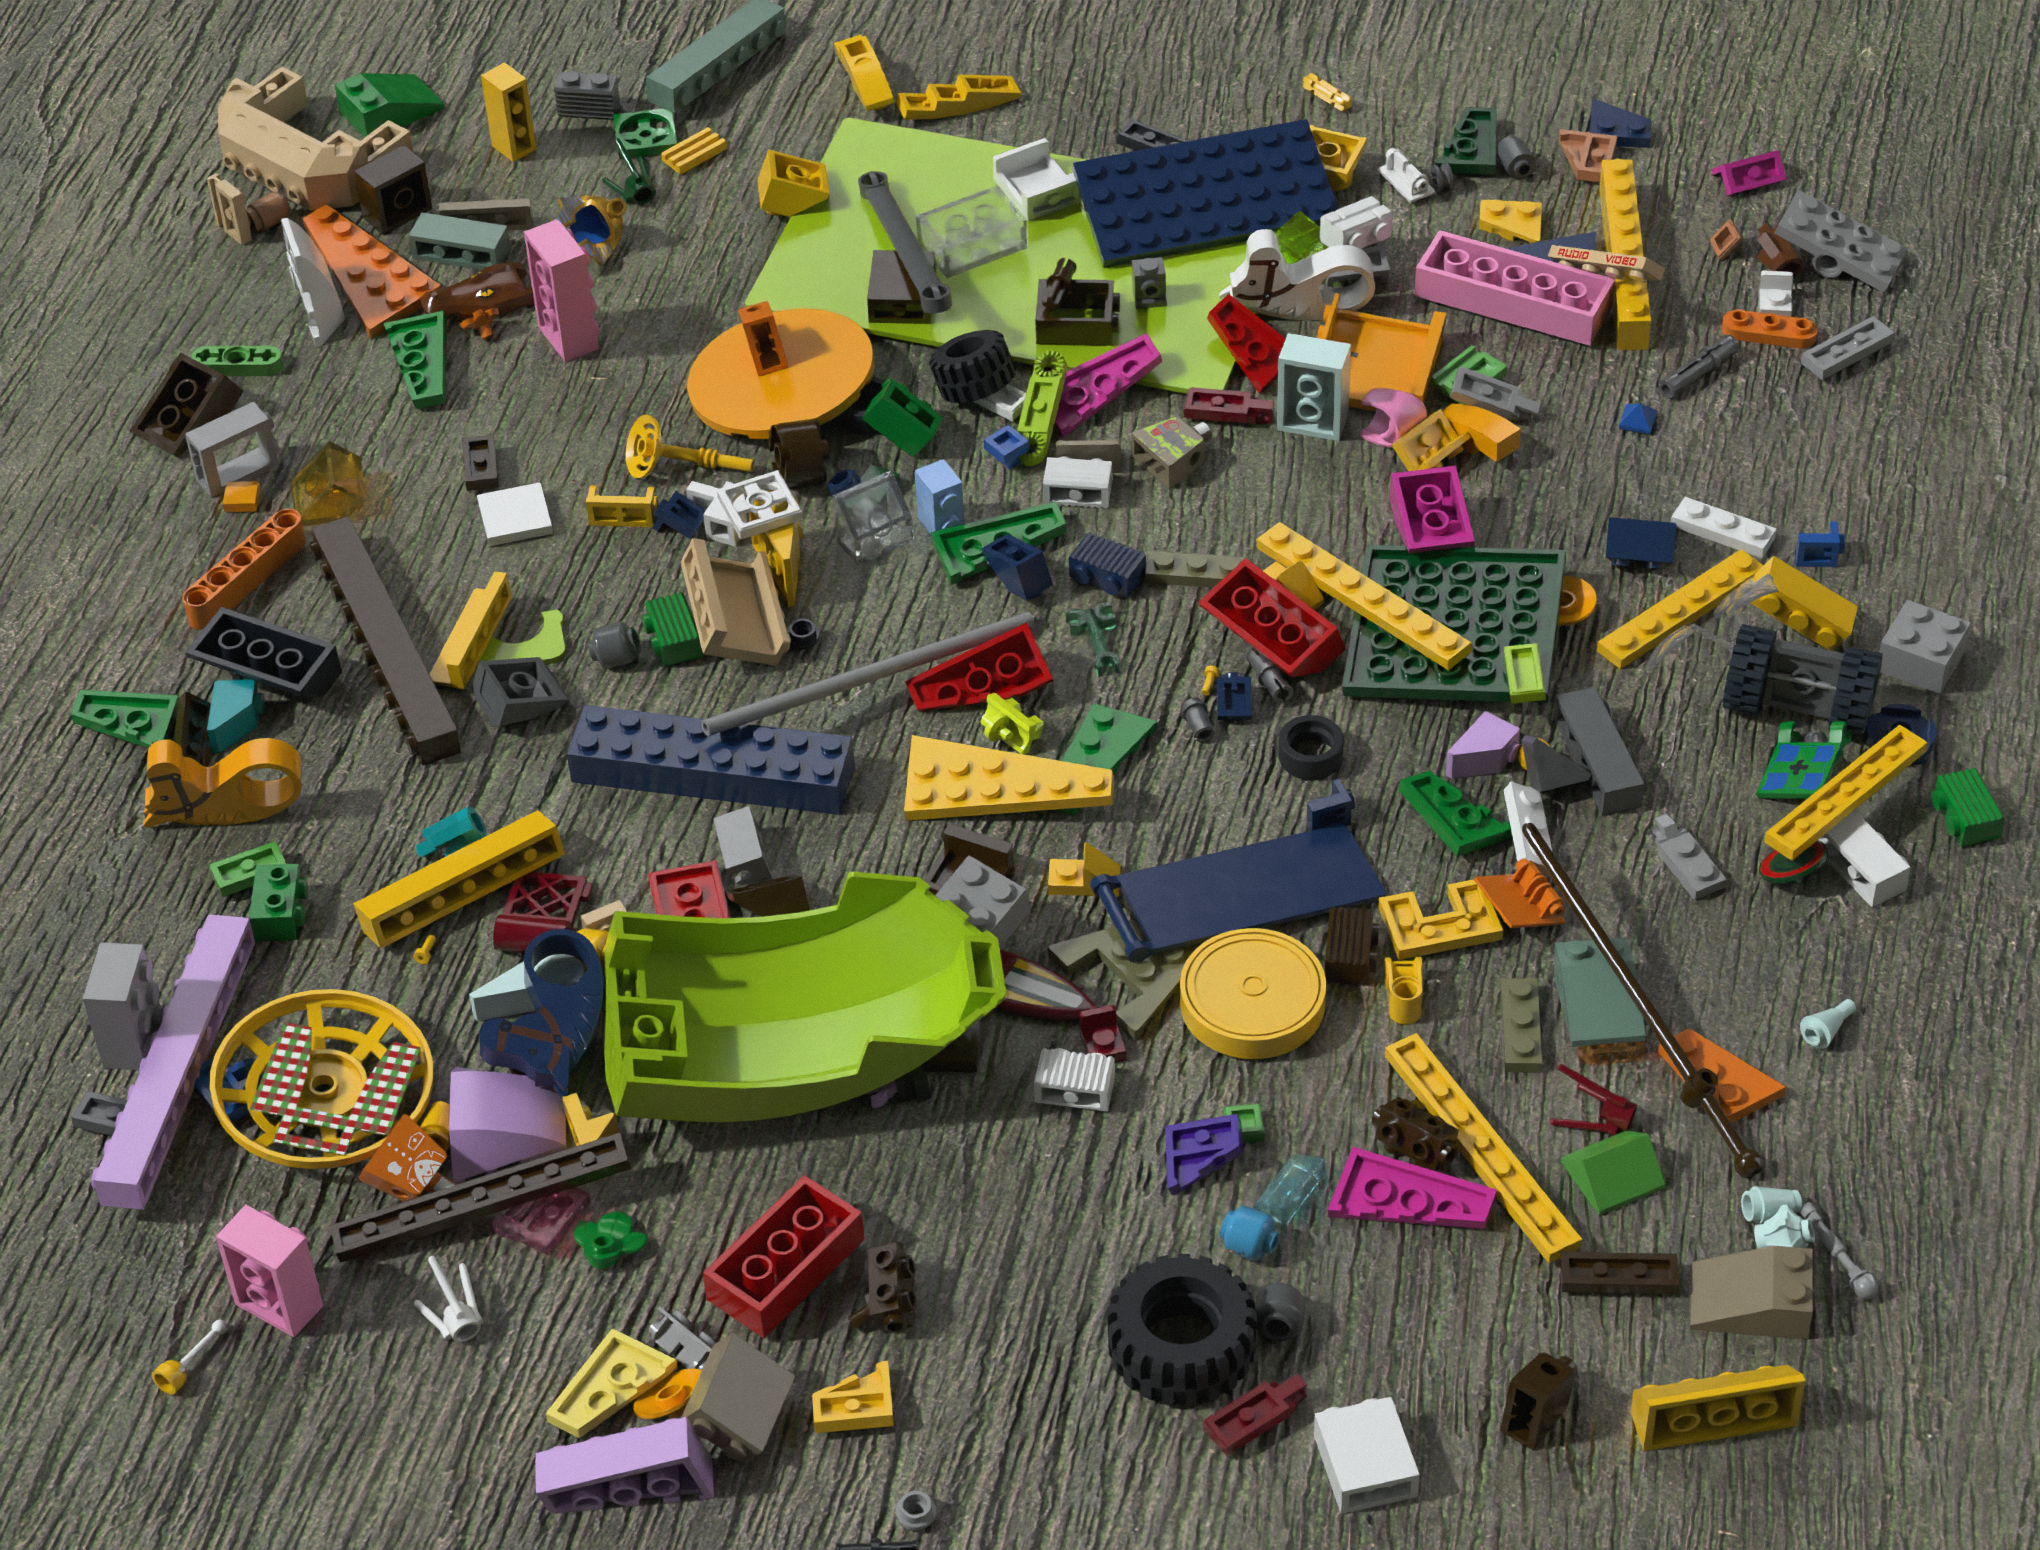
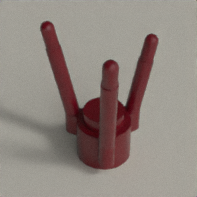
M1563 1064L1558 1065L1557 1069L1578 1082L1577 1088L1604 1103L1600 1118L1605 1119L1606 1123L1552 1118L1549 1121L1551 1125L1601 1131L1613 1136L1616 1135L1618 1129L1623 1131L1629 1130L1638 1104L1615 1095Z

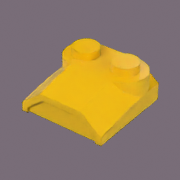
M1310 125L1331 189L1341 191L1348 188L1352 184L1353 171L1366 146L1367 138Z

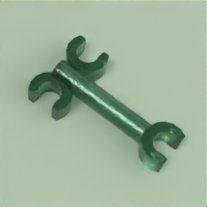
M1101 603L1096 606L1095 610L1086 609L1082 611L1073 608L1065 611L1066 623L1070 624V635H1081L1086 630L1089 632L1097 655L1094 660L1095 674L1098 677L1102 676V667L1105 665L1112 666L1114 672L1119 673V656L1109 652L1101 630H1109L1116 627V616L1112 615L1111 603Z

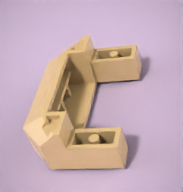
M280 67L255 86L238 78L233 79L218 106V135L225 166L309 210H317L325 204L331 208L354 206L359 202L354 170L402 145H405L413 152L410 131L389 120L361 141L338 130L321 142L285 124L284 122L308 106L303 77L284 67Z

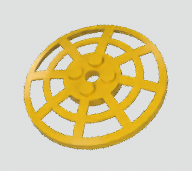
M337 989L309 990L294 993L270 1001L257 1008L232 1028L216 1051L210 1070V1094L214 1111L222 1127L234 1141L250 1153L267 1161L304 1169L336 1168L371 1158L386 1139L385 1137L371 1146L346 1155L323 1151L324 1157L316 1158L289 1156L267 1149L276 1143L273 1140L280 1122L273 1126L262 1112L250 1110V1107L257 1092L259 1079L268 1065L276 1042L268 1046L253 1033L279 1017L307 1010L309 1027H312L310 1059L303 1089L296 1107L350 1117L356 1101L368 1080L365 1069L361 1064L370 1053H373L379 1060L382 1058L387 1049L379 1042L391 1026L400 1031L413 1046L421 1047L418 1055L420 1064L414 1066L409 1082L423 1078V1088L419 1103L414 1112L409 1116L415 1123L420 1120L430 1101L434 1085L433 1059L425 1037L406 1014L376 997L355 991ZM322 1008L353 1009L371 1014L379 1019L367 1035L348 1028L324 1027ZM325 1039L344 1040L355 1043L358 1046L349 1055L342 1051L326 1049ZM243 1044L258 1056L249 1070L245 1090L223 1088V1078L227 1065L234 1052ZM321 1084H328L332 1086V1088L326 1092H318L314 1090L316 1086ZM224 1102L247 1104L248 1111L253 1120L265 1133L253 1141L240 1133L229 1119ZM394 1120L391 1131L397 1124L398 1120ZM292 1121L287 1133L289 1135L296 1127L303 1124L311 1127H320L322 1140L319 1141L336 1144L340 1141V1138L336 1137V1129L296 1121ZM358 1130L353 1134L350 1144L373 1134V1132Z

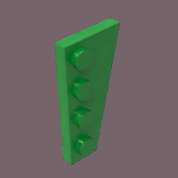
M444 311L383 323L415 409L446 403L447 319Z
M1052 502L931 532V539L950 585H953L990 568L991 565L982 554L981 548L1004 535L1009 534L1036 547L1065 534L1066 522L1057 503Z
M1093 703L1062 761L1110 769L1114 775L1120 769L1119 764L1128 755L1133 756L1139 750L1140 743L1147 736L1151 737L1157 731V721ZM1081 808L1055 809V811L1074 816Z

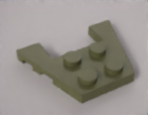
M1138 920L1129 922L1138 940L1149 942ZM1116 927L1048 946V957L1067 975L1092 960L1099 958L1138 996V998L1116 1011L1117 1024L1134 1041L1142 1036L1144 1027L1150 1020L1154 1021L1161 1013V1007L1169 997H1174L1180 990L1181 972L1187 959L1192 954L1185 946L1152 954L1143 961L1132 963L1125 954L1126 946Z

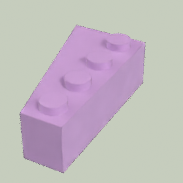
M687 1417L671 1418L662 1423L641 1428L634 1427L625 1432L604 1437L597 1436L590 1438L588 1441L567 1446H555L550 1450L535 1453L536 1494L550 1514L602 1509L604 1502L610 1501L624 1505V1507L639 1506V1500L642 1498L663 1497L664 1503L680 1502V1495L699 1493L700 1500L714 1498L712 1457Z

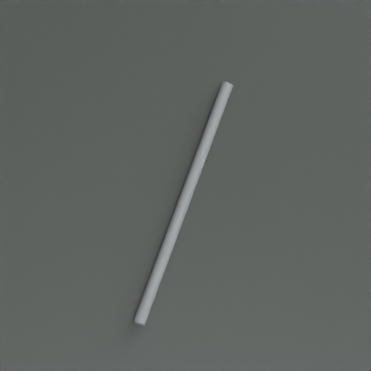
M1025 612L702 720V729L706 736H711L977 647L1026 622L1030 628H1033L1034 618L1030 612Z

